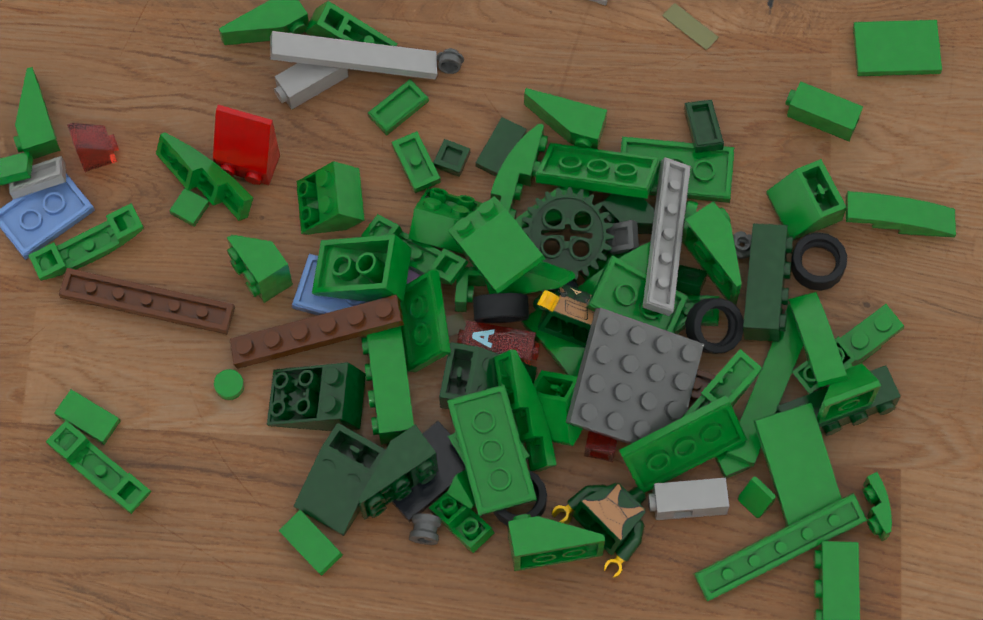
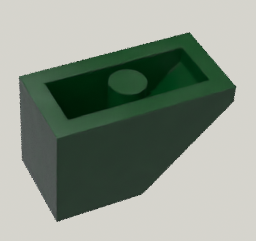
M611 194L602 202L603 205L600 213L609 212V216L604 220L605 223L633 220L637 222L638 234H652L655 209L643 198Z

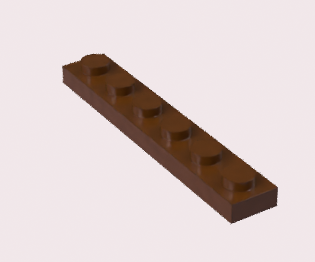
M71 268L66 269L59 291V296L63 299L226 335L228 334L235 310L234 304Z
M397 295L230 338L233 365L239 369L403 326L400 299Z

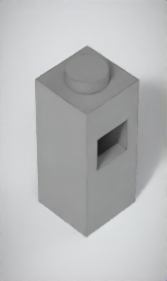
M297 63L275 76L277 87L274 88V91L280 102H287L292 110L347 78L348 69Z
M726 478L655 483L653 493L648 494L649 511H655L656 520L727 515L729 499Z

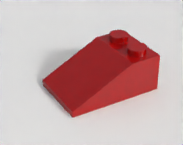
M217 105L213 161L232 177L235 175L245 178L247 182L255 185H260L261 183L270 185L280 158L273 120Z

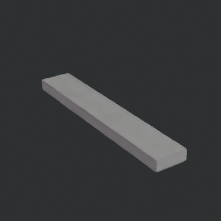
M272 31L270 36V60L436 79L438 74L436 51Z
M665 157L660 164L642 307L670 316L674 311L691 166Z

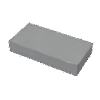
M62 156L32 165L31 178L9 183V193L12 198L16 199L66 182V163Z

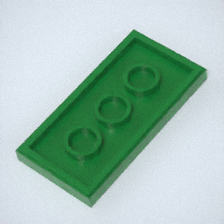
M622 136L621 153L660 158V164L666 157L691 166L687 199L730 203L735 147L724 146L723 150L695 153L693 143ZM660 168L649 195H657Z
M550 143L536 172V183L648 199L660 168V158Z
M505 384L447 400L478 515L483 516L537 501Z
M725 395L620 449L619 452L637 487L645 493L653 489L655 483H665L747 441V438L729 399Z
M806 403L754 420L786 526L841 499L812 403Z

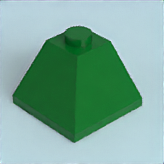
M862 363L856 366L852 364L844 365L848 380L830 384L816 417L818 424L873 404L881 387L879 380Z

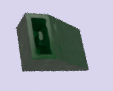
M450 342L451 353L447 356L439 395L440 408L449 410L447 400L497 387L498 380L494 357L500 354L477 346ZM522 362L534 384L537 367Z
M348 362L274 369L267 425L271 427L332 431L336 424L339 423L350 430H359L366 373Z
M337 423L322 445L298 495L294 508L301 510L304 514L344 536L361 511L358 499L382 458L385 449Z
M416 424L390 441L359 497L358 502L364 520L370 516L375 518L381 515L387 509L386 505L395 499L397 501L403 500L412 492L411 488L419 483L422 485L426 484L436 476L435 472L438 471L436 452Z

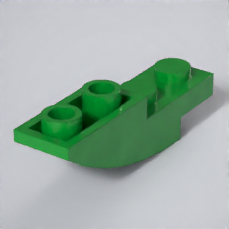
M537 124L514 146L502 164L491 190V198L495 196L514 219H516L517 210L513 209L515 200H521L524 185L531 187L532 179L536 177V172L542 162L538 161L539 153H545L548 136L544 135L543 124Z
M884 304L841 338L838 336L835 339L843 365L852 364L856 366L880 350L884 343L904 329L902 322L887 304ZM808 360L792 371L808 394L826 387H818Z

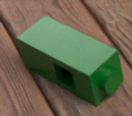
M801 81L797 90H790L785 105L789 106L787 117L846 141H850L863 110V106Z

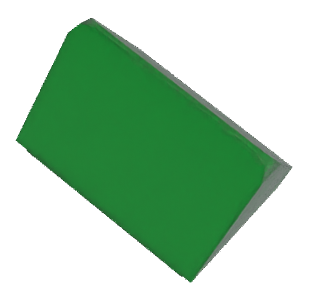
M464 470L455 475L447 493L468 508H473L476 504L467 472Z
M754 476L740 493L738 501L756 518H760L773 505L776 495Z

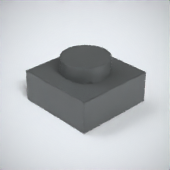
M629 220L613 223V227L607 230L608 234L614 235V239L608 241V245L612 247L608 253L613 255L621 254L639 247L638 225L636 221Z

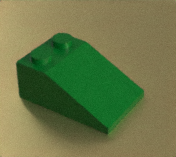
M495 196L483 202L479 208L457 221L453 227L448 229V232L462 253L497 294L545 260L543 254Z
M713 201L685 219L682 243L701 268L707 271V276L723 297L736 305L742 281L730 223L731 219L726 210L722 207L719 208Z
M395 234L321 240L312 294L365 302L397 295L400 302H403L412 248Z
M530 514L518 515L512 521H508V540L514 571L603 556L605 545L603 534L540 516L531 517Z

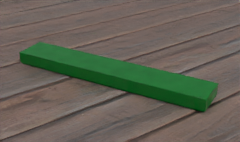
M789 304L785 311V314H787L786 331H780L779 342H772L762 367L763 370L758 376L739 422L747 441L729 449L726 453L727 457L754 467L761 450L754 420L776 413L803 347Z
M851 493L693 573L705 600L710 601L820 545L822 541H828L867 521L855 494Z

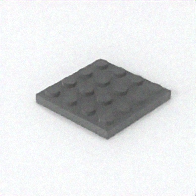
M596 308L565 423L632 444L682 418L688 410L704 344L615 312Z

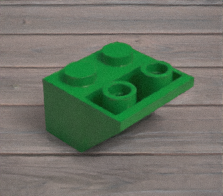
M822 159L795 169L766 191V195L781 224L788 225V236H793V241L842 221L847 208Z
M333 161L296 181L301 234L344 231L365 221L359 168Z
M427 188L414 208L408 239L463 254L448 232V229L453 227L457 221L479 208L482 202L475 201L473 197L467 195L456 196L448 194L446 190L441 188Z
M237 235L227 237L230 247L227 249V253L232 259L230 263L238 275L243 274L247 281L245 284L253 297L259 295L263 303L293 285L288 263L272 241Z
M541 370L533 385L542 404L552 442L573 446L579 438L582 428L565 422L577 376Z

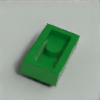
M417 131L391 142L392 148L414 193L441 183L440 176Z

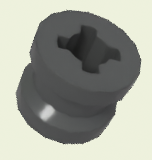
M413 514L412 523L414 528L410 532L409 540L424 545L438 544L439 535L437 534V528L441 526L442 519L431 514Z

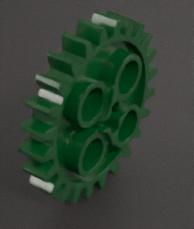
M571 187L568 188L566 195H562L560 188H557L555 197H552L547 191L545 192V202L539 198L535 199L537 209L533 207L527 208L528 213L532 217H523L522 222L528 225V228H523V230L545 257L543 262L574 272L576 278L573 280L577 281L578 272L581 271L585 277H588V267L597 271L599 267L596 260L606 261L607 258L601 252L611 251L612 249L605 242L614 239V235L606 233V230L613 227V223L604 222L609 216V212H599L603 203L600 202L593 205V194L584 199L582 189L575 196ZM550 212H555L560 215L561 223L557 226H550L547 224L545 216ZM578 214L586 215L590 220V225L586 228L578 227L574 222L575 216ZM564 228H569V232L572 234L590 233L593 237L589 239L571 236L569 241H564V236L562 235L545 236L541 234V231L547 230L562 233ZM555 241L559 245V252L555 255L547 254L543 248L544 243ZM584 243L588 248V254L584 257L576 256L572 250L573 245Z

